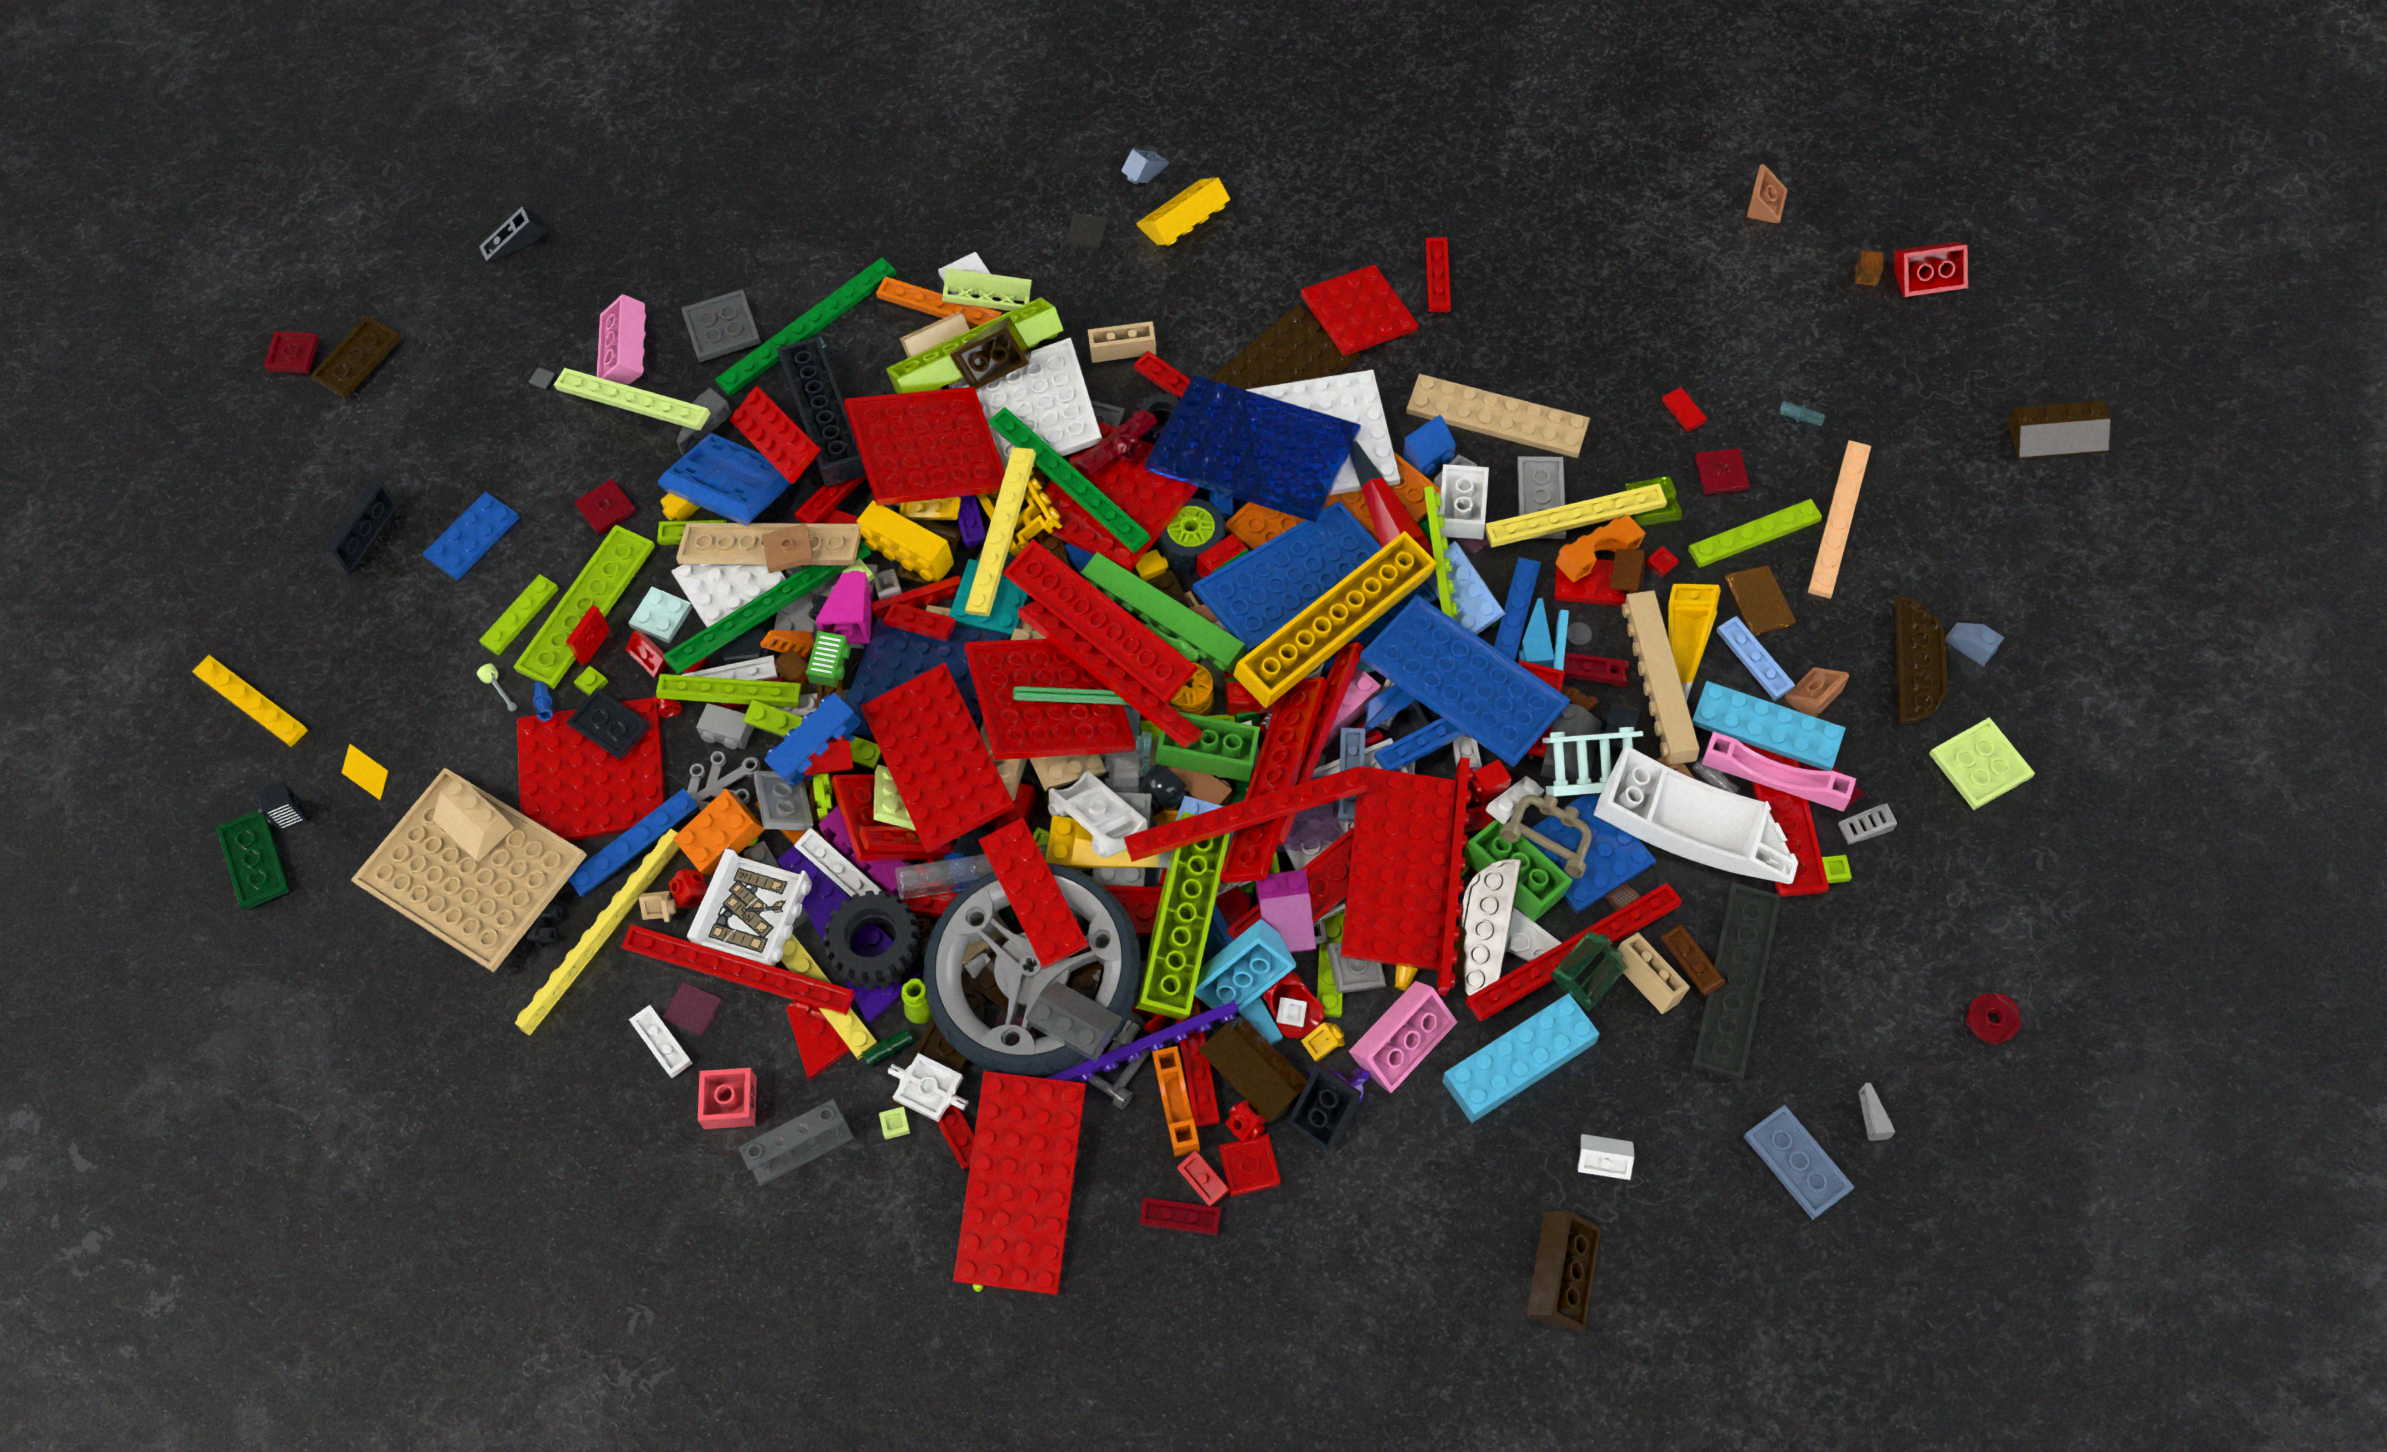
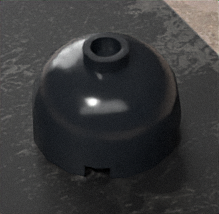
M1154 764L1144 777L1142 785L1143 793L1152 795L1151 808L1154 810L1159 808L1164 811H1172L1179 808L1184 796L1190 797V791L1185 792L1186 784L1168 768L1162 771L1158 769L1161 765Z

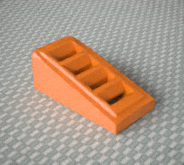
M770 630L760 644L761 647L807 658L813 650L815 643L809 631Z

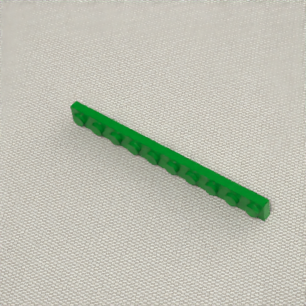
M881 257L715 379L717 385L731 397L780 361L777 348L810 339L878 289L885 277L893 278L896 275V270Z
M1006 407L1002 408L988 421L990 426L1015 448L1034 449L1036 456L1033 464L1133 554L1151 539L1143 528Z
M861 539L855 561L859 558L862 560L871 554L869 547ZM808 565L664 654L665 661L676 674L682 672L840 574L850 565Z

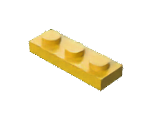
M951 497L901 503L899 515L908 520H957L961 498Z

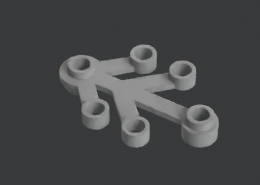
M720 751L712 753L710 757L712 767L706 788L699 792L700 779L705 776V769L701 764H693L690 767L691 780L687 790L688 794L699 806V809L693 814L702 811L710 804L704 801L711 796L717 797L725 790L724 788L742 777L753 778L755 771H762L760 761L755 757H748L742 762L741 767L719 779L722 766L726 763V758ZM716 757H722V760L720 762L714 761ZM749 763H755L753 768H747ZM701 769L702 771L700 774L695 775L694 770ZM746 789L729 790L738 796L746 794V798L742 801L745 804L749 802L750 795Z

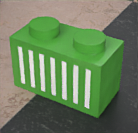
M818 631L806 671L810 683L837 688L838 681L842 680L844 676V660L849 658L851 650L846 636Z

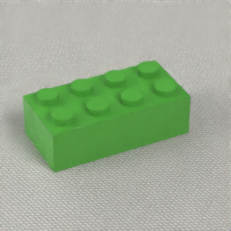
M1177 711L1202 731L1201 739L1185 748L1161 730L1155 764L1250 782L1260 727Z
M1495 819L1468 841L1462 857H1465L1466 862L1478 873L1490 866V864L1501 860H1522L1514 905L1531 921L1535 922L1564 897L1573 880L1522 835L1514 843L1501 838L1500 831L1503 824Z

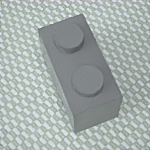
M707 703L696 727L701 738L706 742H719L730 749L740 748L745 750L754 730L753 726L743 722L746 714Z

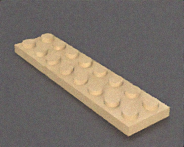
M1422 374L1418 376L1406 413L1429 420L1441 415L1448 425L1575 458L1579 456L1590 420L1589 417Z
M686 523L676 559L679 564L767 565L762 534L801 524L750 523L745 526L740 523ZM807 524L814 562L804 565L855 564L861 538L858 524Z

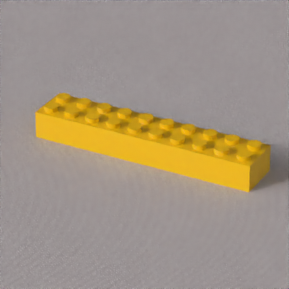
M1404 531L1237 662L1233 676L1267 708L1432 575L1437 562Z

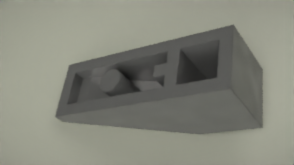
M711 388L701 393L693 402L694 405L708 408L711 413L701 430L683 426L676 442L682 455L688 453L732 415L728 402Z

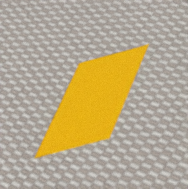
M349 744L342 773L381 800L388 770Z

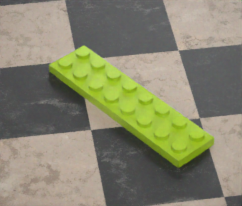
M615 525L514 665L515 671L537 682L543 681L548 687L555 689L576 659L566 640L591 605L599 608L603 617H606L654 549L653 541Z

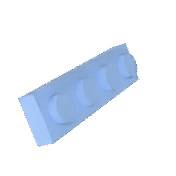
M1737 616L1717 628L1716 632L1774 701L1794 689L1795 684Z

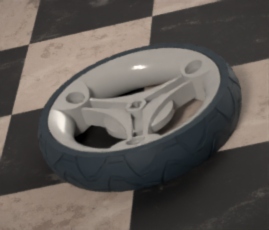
M1047 863L1068 906L1084 917L1090 924L1088 935L1084 937L1092 951L1070 959L1067 957L1046 969L1042 968L1025 932L1016 935L998 923L999 911L1011 904L994 871L975 880L964 888L950 902L938 919L931 933L924 959L923 976L927 1003L931 1015L945 1039L961 1055L980 1067L996 1073L1043 1077L1068 1070L1088 1061L1087 1057L1050 1036L1033 1039L1030 1035L1031 1025L1025 1017L1039 995L1052 984L1058 981L1066 986L1069 974L1072 971L1097 960L1104 966V973L1094 1002L1123 1018L1107 1045L1114 1039L1128 1019L1135 1004L1141 978V952L1136 930L1128 913L1118 899L1106 887L1081 871L1059 864ZM984 918L981 925L974 926L978 919ZM994 929L1008 940L1002 948L988 937ZM982 940L997 954L994 966L995 979L1000 990L1009 999L1005 1025L993 1029L986 1026L971 1010L961 983V967L968 944L977 943ZM1102 940L1110 941L1107 947L1098 948ZM1035 965L1034 971L1030 972V966ZM1019 1005L1027 1006L1022 1027L1015 1025ZM1015 1036L1020 1037V1041L1016 1045L1009 1046L1011 1038Z

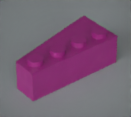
M839 804L819 823L825 840L882 890L888 892L890 896L896 895L900 897L915 881L912 874L914 868L906 860L857 861Z

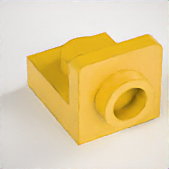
M1325 1022L1301 1040L1313 1059L1318 1062L1337 1046L1342 1047L1346 1044L1342 1038L1344 1036L1342 1030L1336 1024L1333 1025Z

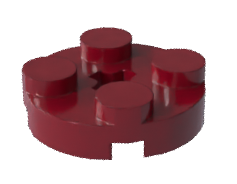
M1981 994L1968 1008L1967 1025L1978 1038L1991 1045H1999L2009 1041L2021 1026L2017 1005L2003 994ZM1988 1013L1990 1015L1996 1013L1999 1016L1997 1020L2000 1023L1991 1022Z

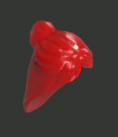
M1295 972L1287 973L1263 992V998L1267 1001L1276 1021L1281 997L1307 1002L1303 1027L1277 1023L1279 1031L1284 1036L1297 1039L1305 1038L1322 1024L1324 1018L1322 1004L1309 992L1306 985L1303 984Z

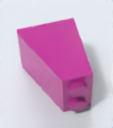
M851 571L850 573L841 574L816 618L819 631L846 636L848 644L870 643L873 594L866 572Z

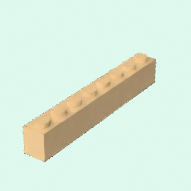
M1655 591L1627 594L1625 604H1622V613L1624 618H1628L1627 630L1629 637H1633L1634 656L1639 658V675L1644 676V693L1650 698V715L1655 716L1656 720L1654 723L1656 736H1660L1662 741L1660 743L1662 757L1666 756L1668 765L1697 761L1699 745Z

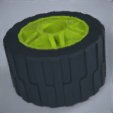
M1190 498L1158 537L1159 553L1161 557L1165 556L1169 568L1174 569L1178 573L1197 575V556L1226 538L1223 515L1212 503L1199 498Z

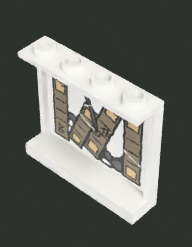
M726 848L687 937L692 943L775 967L776 962H779L782 958L786 939L788 940L792 934L793 922L801 913L802 901L811 890V879L806 871H802L801 875L739 857L734 850Z

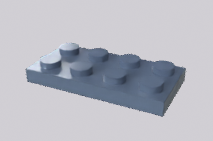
M1785 1105L1743 1136L1812 1220L1855 1188Z

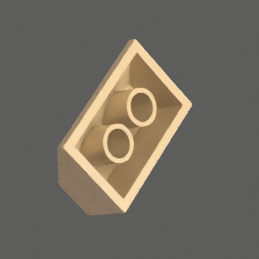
M459 775L440 792L432 820L477 862L514 829L500 812Z

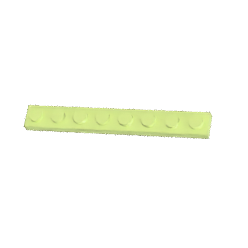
M564 368L554 384L559 391L699 431L711 414L708 408L567 368Z

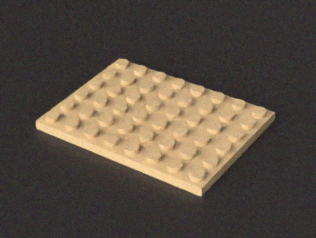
M444 768L351 881L494 973L587 855L573 844L463 779L514 827L477 862L432 820L440 792L458 776Z

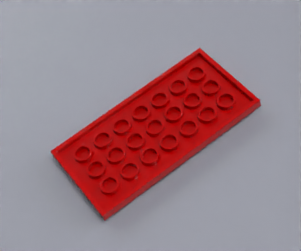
M945 662L860 706L927 853L1015 808L1012 798Z
M1360 766L1368 784V791L1356 794L1340 957L1438 971L1444 931L1443 922L1446 908L1456 780Z
M984 1071L954 1282L1058 1295L1086 1083Z

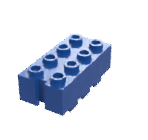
M835 692L831 696H825L820 701V706L814 712L811 711L806 714L802 719V724L796 729H791L785 735V740L779 746L772 747L764 759L792 788H795L805 777L810 782L813 780L814 775L805 776L804 773L812 764L808 758L814 752L820 756L829 747L827 743H830V738L835 737L838 739L844 736L845 740H850V743L855 739L851 733L862 721Z

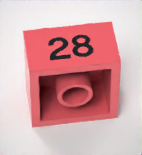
M751 1068L700 1071L698 1121L704 1129L755 1126L757 1077Z

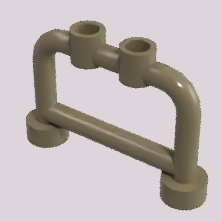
M1536 795L1522 797L1515 808L1510 822L1503 824L1500 831L1501 838L1514 843L1519 840L1520 835H1523L1568 860L1564 868L1566 874L1574 878H1581L1586 869V864L1583 861L1591 843L1592 833L1589 826L1577 818L1579 811L1570 806L1566 807L1565 810L1557 807L1558 800L1552 795H1545L1544 798ZM1533 804L1539 807L1541 813L1553 815L1561 819L1560 821L1563 825L1580 830L1582 839L1576 853L1521 824L1520 822L1527 806Z

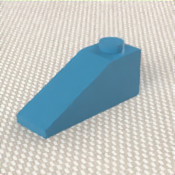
M1538 598L1522 642L1521 650L1517 652L1518 661L1552 668L1554 654L1543 598Z

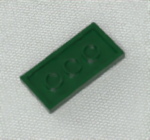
M257 810L216 827L237 900L243 911L290 892L270 824L265 815L261 816Z

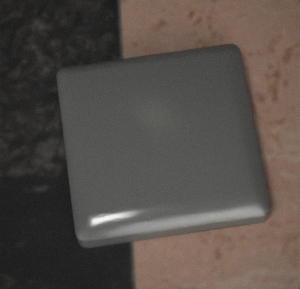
M537 368L529 383L546 389L555 374L542 368Z

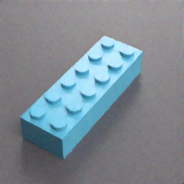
M1568 993L1446 1071L1442 1082L1471 1123H1473L1596 1044L1599 1032Z

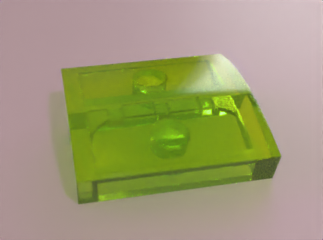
M1670 476L1626 483V491L1660 484L1667 501L1666 507L1633 514L1638 526L1682 519V511L1675 498L1676 490Z

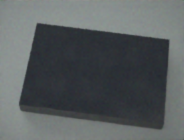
M598 688L566 722L570 728L619 761L626 757L652 727L648 721Z

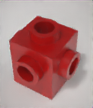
M688 868L678 871L669 882L677 908L699 907L708 889L703 874L699 870H690Z
M1244 1100L1231 1108L1229 1111L1231 1116L1225 1123L1232 1133L1243 1142L1251 1137L1257 1138L1264 1131L1263 1124L1266 1120L1247 1100Z

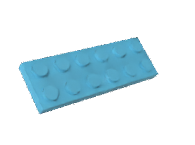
M1706 681L1692 720L1694 726L1737 739L1746 744L1826 771L1833 769L1846 729L1845 727Z

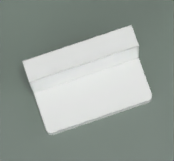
M1585 1134L1581 1135L1578 1172L1630 1180L1634 1161L1633 1142Z

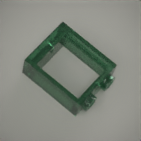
M1590 930L1550 975L1566 994L1569 993L1578 1006L1587 1012L1596 1005L1628 968L1621 960L1623 955L1617 949L1610 946L1612 941L1604 934L1600 933L1598 936ZM1600 952L1605 959L1584 983L1579 986L1575 979Z

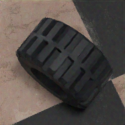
M1157 392V395L1149 394L1147 399L1144 397L1141 400V404H1137L1134 414L1143 409L1155 415L1157 420L1168 419L1172 421L1164 426H1152L1138 439L1167 450V452H1171L1172 448H1180V443L1184 444L1186 442V437H1189L1190 415L1185 401H1180L1179 396L1175 395L1173 397L1172 393L1169 392L1166 394Z

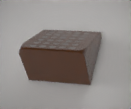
M1626 883L1621 884L1604 896L1616 912L1641 898Z

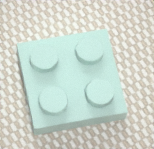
M651 587L628 623L631 628L638 631L641 630L645 634L670 644L693 606L691 602Z

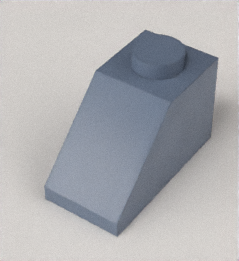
M1132 149L1121 171L1127 175V179L1132 183H1148L1166 168L1169 162L1155 151Z
M1957 623L1945 637L1946 643L1983 667L1994 655L2004 639L2003 636L1986 625Z

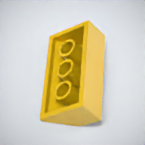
M1219 177L1200 179L1136 224L1157 245L1169 246L1177 241L1176 237L1180 234L1185 235L1192 231L1193 225L1208 220V215L1213 211L1215 213L1225 207L1224 204L1230 198Z

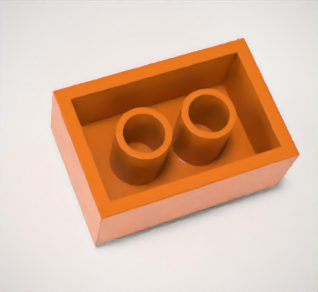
M725 789L673 839L699 872L713 878L726 848L734 850L738 855L765 829L740 797Z

